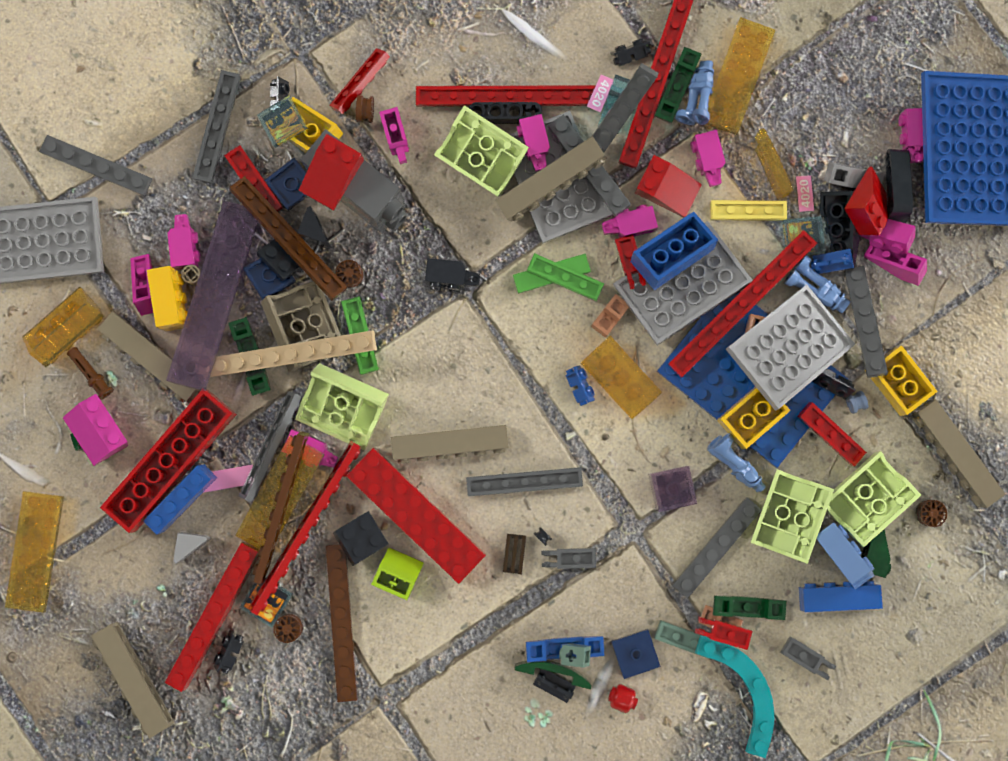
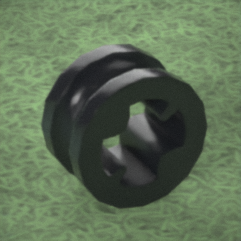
M539 527V532L534 533L545 546L548 540H552L541 527Z

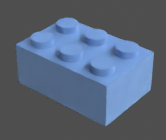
M833 522L818 533L817 541L854 589H857L874 576L872 572L874 567L866 556L862 559L860 556L862 552L856 543L847 540L850 537L841 525L837 527Z

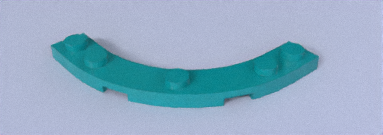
M700 635L695 653L726 664L742 678L753 701V723L745 751L749 754L766 758L774 729V704L765 677L757 665L739 649Z

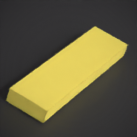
M711 200L710 220L786 221L787 201Z

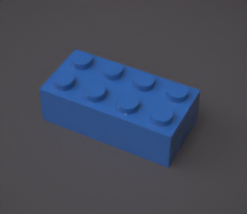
M693 211L635 250L630 262L653 290H656L713 251L718 239Z

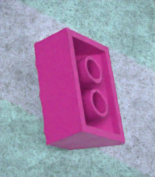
M97 394L77 404L63 417V420L93 466L128 447V441Z

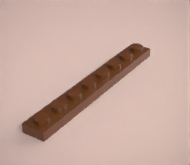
M245 176L230 186L229 191L331 301L346 291L347 286Z
M303 431L294 435L291 442L293 450L287 456L285 463L288 467L280 479L282 487L276 493L274 502H277L276 507L272 509L269 516L271 524L264 533L263 538L266 540L258 553V557H260L259 564H256L253 570V575H255L253 582L257 584L263 583L268 574L309 437V433Z
M339 544L326 545L337 702L357 701L347 556Z

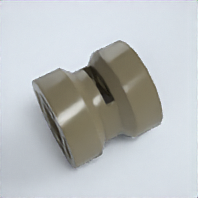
M187 265L182 270L183 280L191 286H199L205 280L204 272L195 265Z

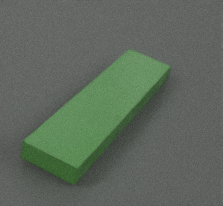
M586 253L556 262L581 274L591 272ZM527 271L513 275L518 294L553 284Z
M535 253L527 269V272L593 301H597L604 286V283Z
M360 296L341 301L349 334L369 331ZM374 351L355 354L360 375L379 370Z

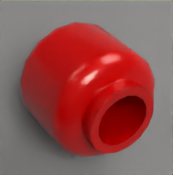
M618 684L616 687H612L608 701L611 708L622 713H628L630 709H635L638 698H635L636 692L634 689Z

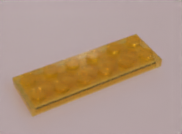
M740 17L708 103L710 118L708 123H706L707 125L734 135L738 134L775 29Z
M292 435L288 437L235 535L259 550L265 544L264 533L271 524L269 516L272 509L276 507L277 502H274L276 493L282 487L280 479L288 467L285 464L287 456L293 450L291 442L294 436ZM306 444L279 537L325 455Z
M23 491L5 608L46 612L64 496Z

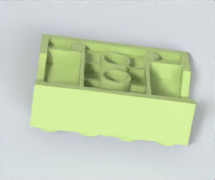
M464 105L452 124L450 133L434 155L491 193L501 197L529 147Z
M319 363L311 372L312 378L307 392L300 403L295 420L346 443L353 441L361 446L360 449L365 451L389 394Z
M879 451L870 456L834 489L826 512L862 547H865L915 502L921 494L904 476L894 470L886 461L884 454Z
M777 469L751 543L808 564L834 489Z

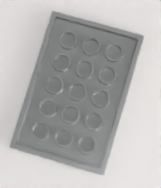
M571 112L563 113L580 135ZM563 114L543 121L550 145L549 153L546 156L547 166L567 153L548 128L550 123ZM517 132L510 134L523 143L522 137L519 138ZM527 155L524 156L514 174L518 185L537 173L531 160L528 161ZM585 177L580 180L578 178L571 182L572 185L565 190L560 189L555 193V197L548 201L543 200L539 203L540 206L537 209L529 210L542 244L613 216L612 212Z
M97 197L0 207V284L104 273Z
M708 221L704 224L718 239L714 250L656 290H653L647 281L645 286H641L638 273L631 274L635 283L634 289L629 288L626 276L613 283L615 289L657 346L753 281Z
M805 285L727 347L726 350L776 411L851 349L855 343L809 286Z

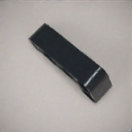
M475 102L469 106V109L472 111H481L482 114L480 116L492 124H519V119L532 116V110L535 111V115L542 114V107L537 102ZM498 110L501 114L495 117L491 115V112ZM517 110L520 114L512 116L510 111Z
M888 149L885 156L888 196L887 218L906 223L913 211L909 151Z

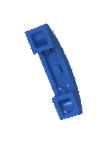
M580 636L526 642L527 662L560 659V649L562 645L567 643L591 646L590 657L605 656L603 636Z

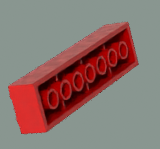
M203 388L101 505L100 509L128 533L136 532L144 523L143 520L167 497L237 414L213 393Z
M372 448L346 475L458 584L486 556L464 532L376 448Z

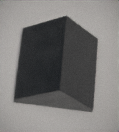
M311 206L307 207L298 234L304 241L326 249L332 248L317 214Z

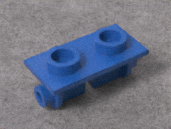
M851 249L812 256L811 268L815 269V272L818 274L854 268Z
M580 365L567 370V375L565 376L570 387L578 386V389L572 391L577 404L579 403L580 406H583L587 402L595 401L594 390L586 380V371Z

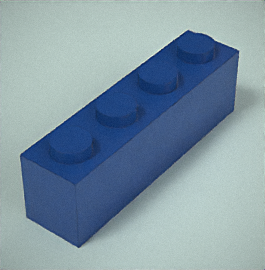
M205 464L197 465L143 521L156 535L165 532L217 477Z
M874 580L866 581L857 589H854L849 581H844L843 585H836V582H824V586H816V583H804V587H799L800 611L803 612L883 609L881 585L874 583Z

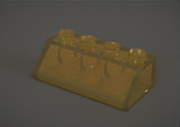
M78 287L23 335L22 338L29 354L43 366L47 367L56 362L58 357L63 352L68 351L79 338H83L93 326L98 325L104 315L90 296L81 287Z
M611 336L580 363L631 420L662 394V391Z

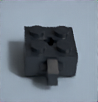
M427 258L425 283L432 291H441V288L449 289L451 293H460V290L465 291V287L479 286L480 274L467 271L461 261Z

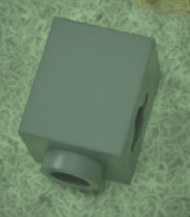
M572 643L562 645L559 652L561 665L581 668L590 666L591 646Z

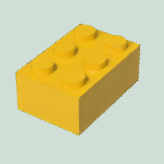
M171 266L147 270L156 327L166 332L189 328L190 315L185 308L187 297L182 290L184 280L180 272Z
M902 345L893 348L884 355L888 374L871 377L872 381L899 416L908 415L938 392Z
M755 386L719 417L717 421L727 433H731L734 441L741 449H747L791 410L784 404L775 411Z

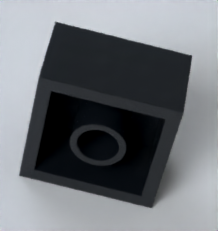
M369 511L333 532L352 566L388 545L387 540Z

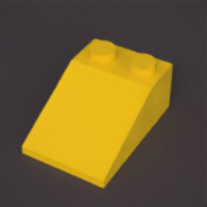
M292 97L291 104L295 107V111L298 112L297 115L301 118V122L304 123V128L299 133L296 132L294 136H290L289 139L287 138L288 141L306 153L325 129L340 139L343 132L336 123L295 97Z

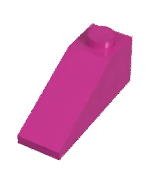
M870 245L864 254L865 258L900 280L919 286L927 272V259L911 253L907 255L896 254L890 250L878 249Z
M146 254L130 258L133 304L141 316L153 313L147 270L153 269L150 255Z

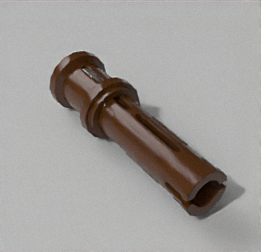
M77 347L67 352V356L70 357L86 377L88 386L96 391L100 400L113 393V387H109L104 381V376L94 370Z

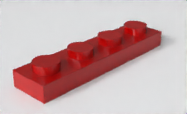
M376 48L329 106L341 114L349 110L352 102L358 95L362 94L367 84L373 81L376 73L386 65L390 56L385 51Z
M241 145L224 155L240 179L245 176L277 212L283 209Z
M809 402L797 416L851 466L855 467L867 453L813 402Z

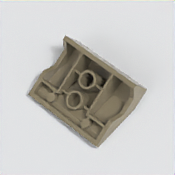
M314 281L297 286L278 295H268L261 301L278 346L341 336L325 295ZM324 359L289 364L286 367L290 373Z

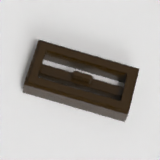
M507 533L503 564L504 573L522 575L526 535ZM510 538H514L511 569H509L507 564ZM518 539H522L519 569L517 570L515 569Z

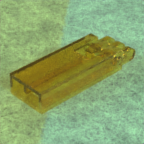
M761 128L755 135L758 146L754 150L777 200L789 196L794 189L771 138H769L767 131Z

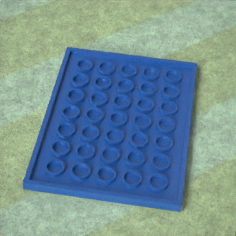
M939 71L922 72L925 223L1008 226V75Z
M737 292L701 316L657 370V373L716 420L755 387L726 348L745 334L748 315L754 314L766 317L768 314L755 305L682 378L668 363L740 292ZM832 365L827 368L836 373V379L839 375L848 379ZM811 381L785 403L791 411L749 447L775 468H778L809 429L797 417L809 402H813L823 411L835 394Z

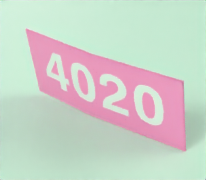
M600 75L587 107L601 112L615 80Z
M797 176L799 212L814 211L811 176Z

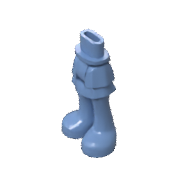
M700 61L699 67L695 69V74L689 86L686 110H678L675 116L678 122L686 125H695V122L700 125L708 123L710 118L708 101L709 95L713 93V61ZM699 95H701V96H700L699 106H698V108H697L698 97H699Z
M805 255L794 266V270L789 273L784 284L789 287L796 286L800 289L808 285L824 306L830 307L831 310L836 309L842 314L851 301L845 298V294L839 290L836 284L816 273L810 267V257ZM800 274L816 283L819 288L817 289L805 281Z
M727 433L723 437L719 435L708 445L707 451L729 466L732 470L731 475L736 476L737 480L744 483L747 487L753 488L756 492L763 491L766 488L765 484L761 481L762 477L758 476L755 468L732 450L731 445L734 437L731 433Z

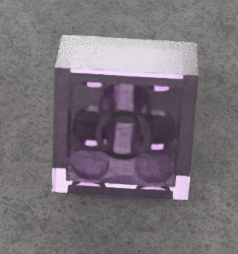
M689 466L648 474L657 512L697 504Z

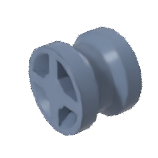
M858 391L856 395H850L846 399L847 406L852 414L857 413L859 409H868V401L862 391Z

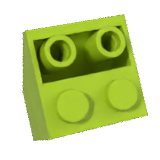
M389 547L371 585L408 600L424 562Z

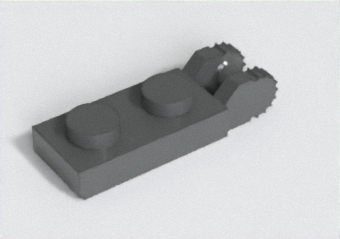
M596 548L541 551V555L544 556L557 555V562L542 563V567L596 568Z
M789 636L780 651L781 654L810 672L817 673L826 680H829L830 676L818 670L820 665L823 663L830 669L835 670L836 668L834 664L825 660V657Z

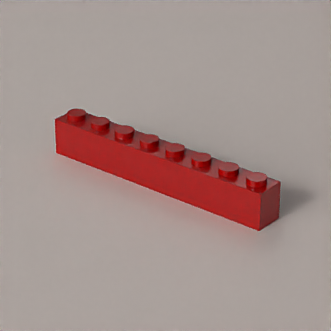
M246 541L240 543L165 681L167 685L180 692L188 688L257 562L259 548Z

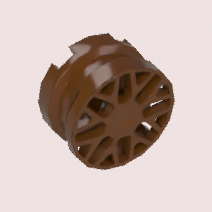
M358 95L356 101V122L367 121L368 118V122L372 123L374 117V97L370 96L368 99Z
M344 260L336 268V276L347 288L357 287L364 278V272L356 261Z
M924 500L918 504L915 514H917V520L922 525L938 527L946 521L948 513L946 507L940 501Z
M286 614L275 622L273 632L279 641L291 643L301 635L303 624L298 616Z

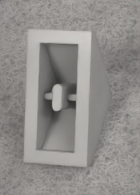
M185 532L177 533L173 559L175 564L182 562L210 541L211 537Z

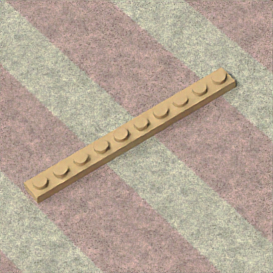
M366 331L194 361L197 379L375 351L377 347L374 331Z

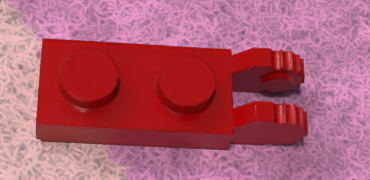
M633 234L615 239V245L624 275L627 277L629 288H635V283L631 274L638 273L641 286H645V279L630 262L633 252L637 250Z
M699 616L698 621L700 623L712 625L711 632L696 628V634L748 650L753 633L752 630Z

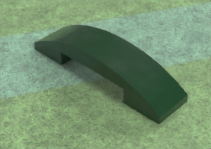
M684 46L655 113V117L672 124L702 55L701 53Z
M247 317L228 323L239 353L259 350ZM266 368L246 371V379L252 396L271 390Z
M714 595L713 615L785 620L787 601L758 597Z
M526 660L515 663V671L534 675L536 667L571 676L572 685L591 690L592 685L586 677L569 666L561 665V663L550 660L527 662Z

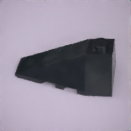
M854 191L820 192L821 217H824L826 224L825 232L829 235L831 242L830 250L831 252L851 249L855 268L861 235L858 234L844 209Z

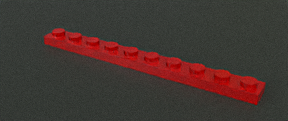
M694 0L673 1L651 69L659 74L638 104L618 162L619 164L634 169L637 168Z
M596 85L416 86V107L470 106L475 102H537L540 106H587Z
M803 230L668 365L682 378L817 242Z
M350 441L250 604L249 609L253 614L258 616L260 611L263 612L265 610L270 594L273 595L279 585L277 584L278 581L287 574L289 570L287 566L291 560L294 561L298 556L300 545L305 544L309 538L308 532L311 527L317 525L320 519L318 517L319 514L328 507L330 503L328 499L332 493L335 494L339 489V482L342 477H346L350 470L349 465L352 460L355 461L358 458L361 446L355 442Z

